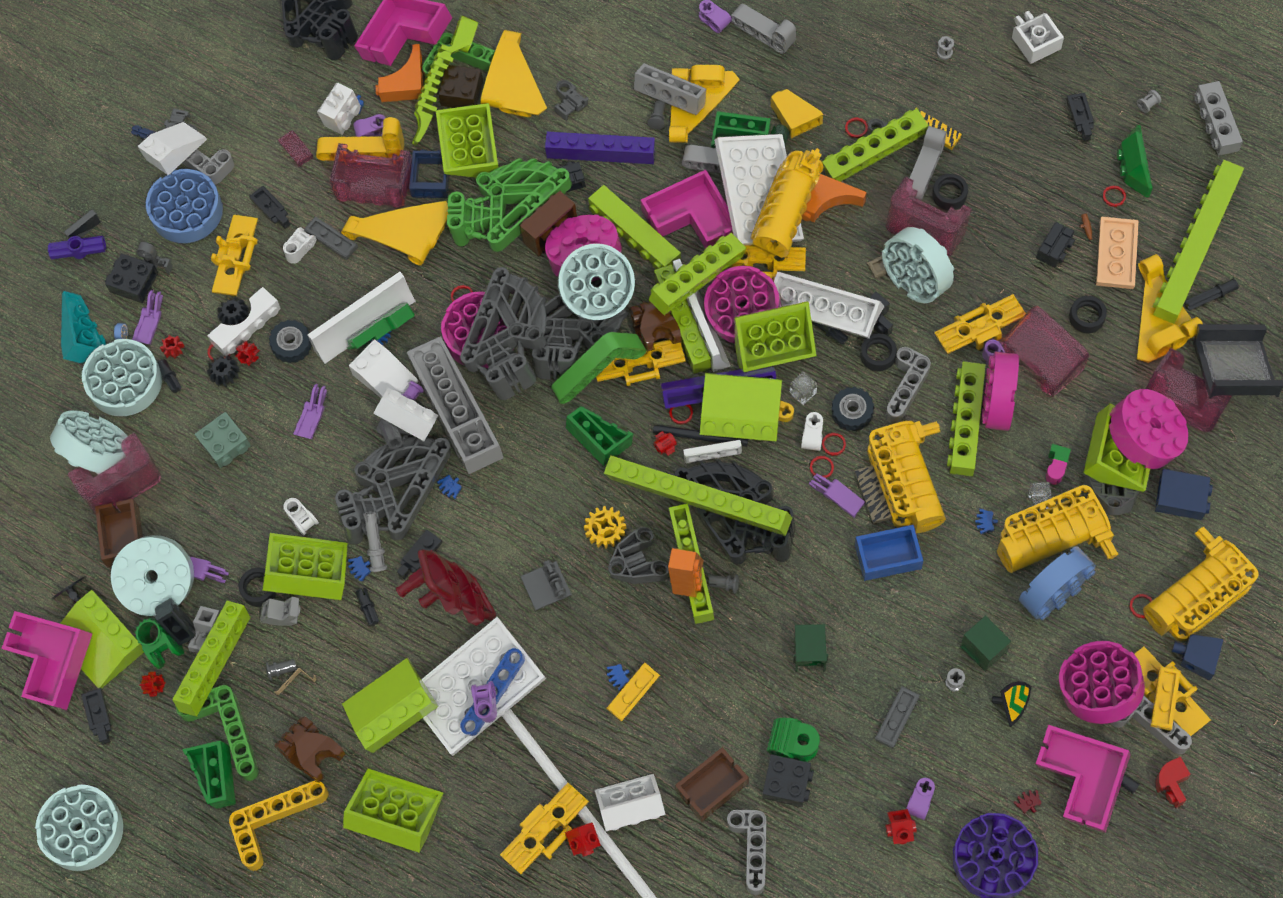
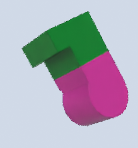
M1052 444L1048 457L1052 458L1053 461L1048 467L1045 476L1048 483L1056 485L1062 481L1071 449Z

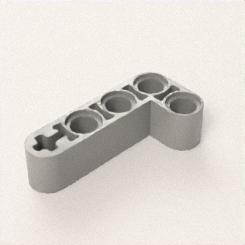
M740 4L731 14V22L736 27L779 53L784 54L796 40V27L789 20H783L778 25L745 4Z
M932 126L928 127L923 147L906 185L905 196L922 201L943 151L947 131Z
M697 145L685 146L682 160L684 167L721 173L716 148Z
M196 149L182 162L189 169L197 170L207 175L215 185L220 183L233 170L235 165L230 152L224 149L216 152L211 158H208Z
M908 347L900 348L896 355V366L906 372V375L887 406L886 419L891 424L902 421L930 370V359ZM901 357H907L909 360H902ZM923 365L925 368L920 369L917 366ZM914 380V381H916L917 383H916V384H911V383H909L908 381ZM905 395V396H907L908 398H907V399H901L899 396Z
M1143 696L1141 703L1133 713L1123 720L1111 723L1112 726L1120 728L1133 717L1167 748L1178 755L1184 754L1192 744L1191 736L1174 721L1172 730H1169V733L1162 732L1160 728L1150 727L1151 719L1146 718L1144 712L1152 714L1154 704L1145 696ZM1183 741L1181 746L1178 745V742Z
M733 810L728 814L727 826L732 832L747 833L746 887L752 895H759L765 888L766 816L758 810ZM734 817H738L742 820V823L740 825H733L731 820ZM754 818H760L763 823L760 826H754L751 821ZM754 838H758L762 841V844L756 847L751 844V841ZM753 859H759L762 864L759 867H753L750 862ZM754 874H758V888H754L752 884L754 882Z

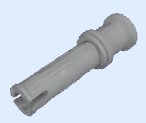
M366 512L363 515L369 543L367 555L370 556L371 561L370 571H383L387 569V565L384 562L383 556L385 549L381 547L376 512Z

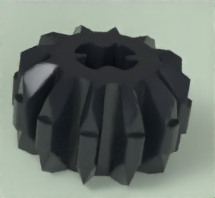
M227 297V302H221L222 307L217 308L219 313L218 319L225 325L240 324L249 316L248 306L242 299L238 300L236 297L233 300Z
M220 355L218 360L213 358L214 363H208L209 369L207 374L210 376L209 379L218 387L222 383L224 387H227L229 382L234 384L233 379H239L238 373L240 368L237 366L238 363L236 360H232L229 355L225 359Z

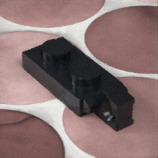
M1085 93L1068 95L1066 100L1077 132H1081L1083 141L1091 140L1094 120Z
M264 186L249 196L250 200L274 224L279 222L284 229L291 225L286 217L288 213L285 207Z
M426 530L402 558L403 560L400 562L402 566L397 571L398 576L405 580L411 572L414 573L421 568L418 551L424 549L435 552L443 543L442 540Z
M98 688L81 694L90 730L94 736L98 735L99 742L102 745L110 743L108 731L112 730V725L102 689Z

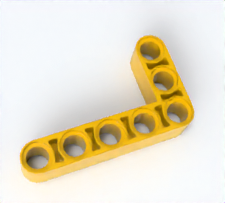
M393 117L383 120L382 136L321 137L317 140L316 157L322 161L401 160L404 156L402 129L399 120Z
M312 781L239 809L230 815L229 823L241 861L249 870L256 871L260 869L264 862L254 829L323 803L329 795L325 785L322 782ZM317 788H322V793L320 795L313 796V793ZM297 796H303L300 803H294V799ZM278 803L284 804L281 810L275 811V806ZM263 810L264 815L261 818H256V813ZM245 818L241 826H236L238 819ZM245 837H251V840L248 844L242 845V841ZM256 855V861L253 864H248V859Z

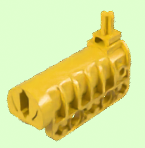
M816 148L811 150V152L806 150L804 153L802 151H793L781 163L750 236L754 245L781 258L788 255L793 243L792 239L795 237L797 227L802 221V215L806 211V204L810 200L811 192L815 188L820 177L819 175L824 168L823 163L819 160L822 155L819 153V149Z
M903 421L875 429L870 433L867 454L871 465L875 469L890 510L892 523L897 528L914 525L915 532L922 533L940 526L946 520L919 445L924 443L926 436L940 433V426L937 421L926 425H921L920 421L915 423L913 421ZM875 435L883 437L879 440H873L875 439ZM898 516L902 518L906 517L904 523H901V521H897Z
M1087 485L1076 487L1007 517L997 549L1002 564L1010 573L1085 541L1088 544L1093 543L1095 548L1101 546L1108 560L1118 556V552L1111 542L1114 534L1110 530L1109 519L1094 491ZM1081 491H1083L1084 493L1088 492L1087 499H1085L1084 496L1078 497L1080 496ZM1064 498L1069 499V500H1067V501L1061 503V500H1062V499H1064ZM1029 513L1034 514L1030 517L1025 518V516Z
M1201 527L1195 533V536L1206 546L1203 551L1206 555L1205 560L1143 608L1147 621L1161 636L1169 631L1176 640L1186 641L1190 635L1196 634L1247 594L1251 585L1258 578L1259 574L1256 567L1234 544L1223 540L1220 536L1215 539L1204 527ZM1251 571L1253 573L1252 576L1247 577L1245 573ZM1237 586H1239V590L1234 591V589ZM1179 628L1181 630L1183 629L1184 631H1186V636L1184 634H1178Z

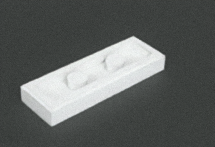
M736 440L683 449L685 463L738 455L742 453L741 441Z

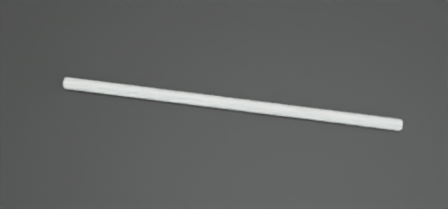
M509 709L502 717L560 791L568 782L513 711ZM585 806L578 813L579 817L585 824L593 822L600 844L642 898H657Z

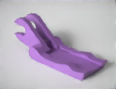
M151 290L148 294L147 308H142L140 320L132 338L134 341L150 345L161 317L160 308L163 300L161 292L155 294L153 293L154 290Z
M318 384L314 385L310 402L306 401L304 404L302 415L293 433L294 435L313 439L325 408L323 403L327 393L326 386H322L318 404H315L319 387Z
M816 474L814 476L816 481L811 480L809 482L813 489L823 493L826 498L832 500L853 518L856 517V514L865 505L864 500L837 479L830 482L821 475Z
M190 557L194 568V578L204 581L205 577H208L217 582L225 583L226 580H223L221 576L208 572L210 569L221 575L228 576L229 573L225 572V569L211 565L210 561Z

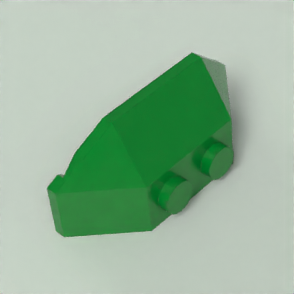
M1136 125L1121 142L1120 149L1117 150V160L1121 162L1120 176H1123L1126 185L1144 197H1150L1153 187L1141 125Z

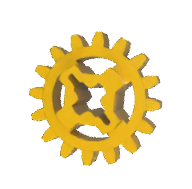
M603 506L602 511L595 508L596 513L590 512V518H585V523L587 524L584 525V531H587L585 533L586 538H590L591 544L596 542L598 548L601 544H604L605 549H607L608 544L614 547V542H621L620 536H625L624 516L620 517V511L614 513L613 507L606 510V506ZM613 519L617 522L618 526L613 523ZM592 528H594L595 531H598V535L594 534Z

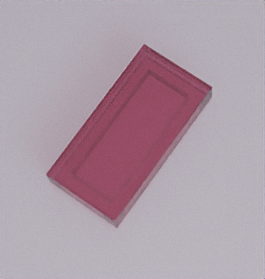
M293 130L278 139L281 146L298 167L313 158V154Z

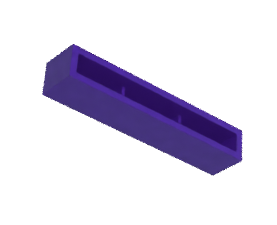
M547 132L545 151L546 157L549 159L654 164L656 148L655 138L564 132Z
M773 366L743 372L739 369L716 373L777 379ZM705 376L660 383L665 409L703 402Z

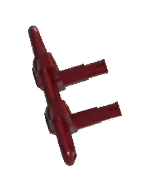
M419 550L418 559L421 568L396 587L398 595L404 598L412 590L419 588L425 583L431 591L418 599L423 608L427 609L439 599L446 612L455 615L462 610L467 621L475 626L482 623L484 619L493 621L496 618V612L477 579L461 565L448 561L433 550Z

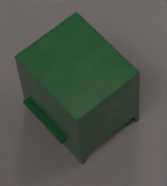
M985 615L964 634L960 647L986 672L989 667L1008 652L1011 640Z
M825 624L795 625V654L793 659L795 672H797L798 666H823V672L826 671L828 654H826Z

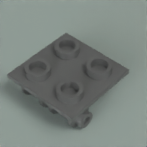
M547 560L543 563V567L520 576L535 610L572 595L557 561L551 562Z

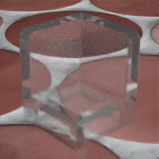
M1050 482L1030 483L1028 497L1032 498L1033 506L1052 498Z

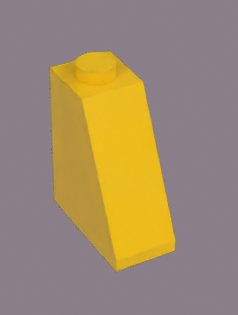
M788 89L778 91L771 96V107L790 138L823 124V113Z

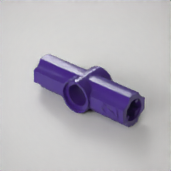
M73 236L68 241L53 242L48 245L51 260L67 257L82 259L88 254L103 253L107 250L104 236L82 239L78 236Z

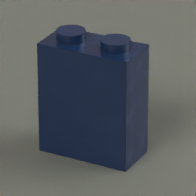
M1163 469L1159 477L1155 512L1202 520L1210 510V503L1207 502L1213 485H1210V477Z

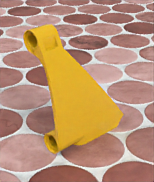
M504 30L487 74L481 95V104L489 103L490 107L499 108L504 113L523 117H531L532 114L540 115L547 107L519 47L522 33Z
M694 65L691 69L672 68V75L706 88L705 106L697 115L671 105L669 143H688V134L709 115L740 81L733 71H725V68L721 65Z
M447 201L423 204L365 218L350 216L341 234L350 240L364 237L407 254L408 259L412 263L422 265L445 228L448 203Z
M1157 254L1138 263L1139 270L1145 280L1137 360L1147 363L1181 348L1188 339L1196 336L1197 325L1203 324L1198 317L1192 319L1183 306L1174 324L1153 315L1156 309L1153 307V304L1157 297L1161 298L1163 293L1159 291L1163 283H1167L1163 271V262Z

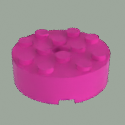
M582 215L567 218L559 227L550 232L546 240L545 251L553 273L558 277L560 268L566 258L576 249L585 245L605 244L621 253L622 245L615 225L610 220L599 215ZM593 277L592 280H591V282L596 281V280H598V279H600V278H599V277Z
M736 266L718 274L717 278L708 286L704 298L705 313L712 328L721 338L731 343H735L734 317L782 307L781 299L773 280L760 271V269L751 266ZM741 303H747L743 308L739 307Z
M472 292L457 298L446 309L445 316L441 322L444 343L452 358L463 366L460 355L485 292ZM502 317L494 335L507 328ZM485 328L482 329L476 344L480 342ZM486 363L482 367L488 368L489 366Z
M994 352L993 356H989L988 367L990 368H987L986 395H983L982 406L984 407L982 409L981 421L987 429L1009 431L1015 404L1014 395L1015 390H1017L1019 355Z
M1149 389L1135 390L1116 404L1110 413L1111 424L1109 429L1113 441L1121 453L1133 463L1138 462L1145 465V468L1158 469L1179 456L1187 446L1188 429L1186 419L1172 400L1156 391Z
M1095 641L1084 644L1075 649L1074 653L1067 660H1064L1060 668L1059 684L1064 701L1069 710L1084 721L1095 724L1117 722L1133 713L1143 699L1145 682L1141 665L1135 654L1123 648L1121 644L1110 641Z

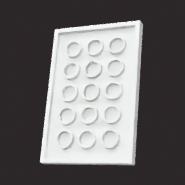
M782 134L718 137L715 139L733 235L743 245H754L750 236L777 170L787 157ZM801 223L797 227V233L792 242L804 239Z
M498 617L422 679L439 706L423 717V719L452 756L493 723L485 722L478 734L474 736L464 734L460 728L463 718L474 703L471 686L474 684L477 686L485 685L508 650L512 648L519 649L524 654L525 661L496 705L497 717L493 722L546 679ZM513 653L510 656L511 663H517L520 660L519 653ZM502 670L499 673L500 680H506L509 676L508 670ZM469 721L466 724V731L471 732L475 729L474 721Z

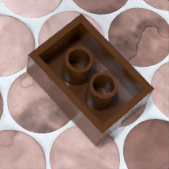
M561 191L551 195L543 206H539L529 218L527 217L522 221L520 229L523 243L539 257L545 252V244L550 232L559 227L567 218L577 217L575 203Z

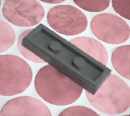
M316 216L304 229L306 233L316 236L317 241L345 260H348L358 248L355 242Z
M901 686L875 738L876 741L892 749L894 748L920 697L919 694Z

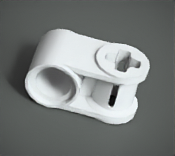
M299 227L283 245L286 260L289 263H298L313 248L316 243V236L309 235L304 232L302 227Z
M811 412L807 415L801 449L821 450L823 426L821 414Z
M289 498L285 501L284 510L302 535H305L306 531L314 524H319L314 515L298 499ZM292 507H298L295 512H290Z

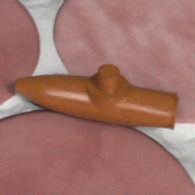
M1084 213L1081 215L1083 223L1080 224V228H1083L1088 239L1092 240L1091 224L1088 215Z

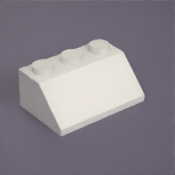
M387 388L374 411L375 415L422 441H425L438 417L432 410L426 409L414 400L408 399L398 391Z
M654 774L595 790L606 831L617 830L623 826L635 825L641 821L657 819L660 816L666 815Z

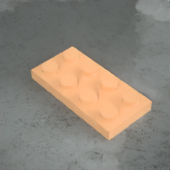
M1111 217L1100 218L1096 286L1134 289L1138 220Z

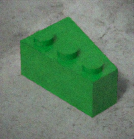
M717 111L711 148H716L715 139L718 137L769 135L771 118Z
M582 406L566 417L565 428L603 466L608 463L610 456L617 457L632 445L633 433L618 428V425L614 423H608L601 416Z
M220 740L182 749L190 762V767L195 773L198 780L197 783L207 804L216 809L235 805L230 746Z

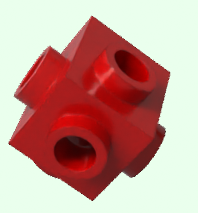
M908 809L887 812L889 824L885 825L887 837L892 838L893 844H906L907 842L914 841L913 833L917 832L915 820L911 819Z
M593 822L565 832L573 856L582 853L583 857L594 853V848L601 846Z

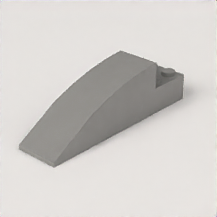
M440 336L407 351L435 413L438 415V419L458 459H461L468 474L503 459L500 445L442 337Z

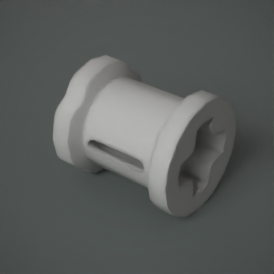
M944 36L938 41L937 56L940 59L946 60L951 58L953 54L954 40Z
M1150 90L1147 96L1137 100V106L1144 113H1148L1155 104L1161 103V97L1155 90Z
M957 668L948 672L945 684L950 691H959L963 687L965 681L964 672ZM953 677H956L958 683L954 682Z

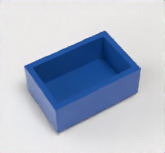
M914 525L857 536L855 539V548L864 581L922 569L923 557Z

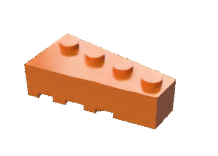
M672 548L668 570L673 594L696 597L697 591L701 592L703 584L701 572L704 560L697 552Z

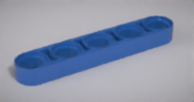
M512 648L506 652L486 683L488 684V682L493 681L494 686L498 689L496 705L524 664L525 656L519 649ZM513 653H519L520 660L517 663H511L510 656ZM502 670H508L509 672L506 680L499 679V673ZM474 703L460 724L462 732L468 736L477 735L485 724L475 714ZM487 708L486 712L482 715H487L490 711V708ZM469 721H474L475 729L471 732L466 731V724Z

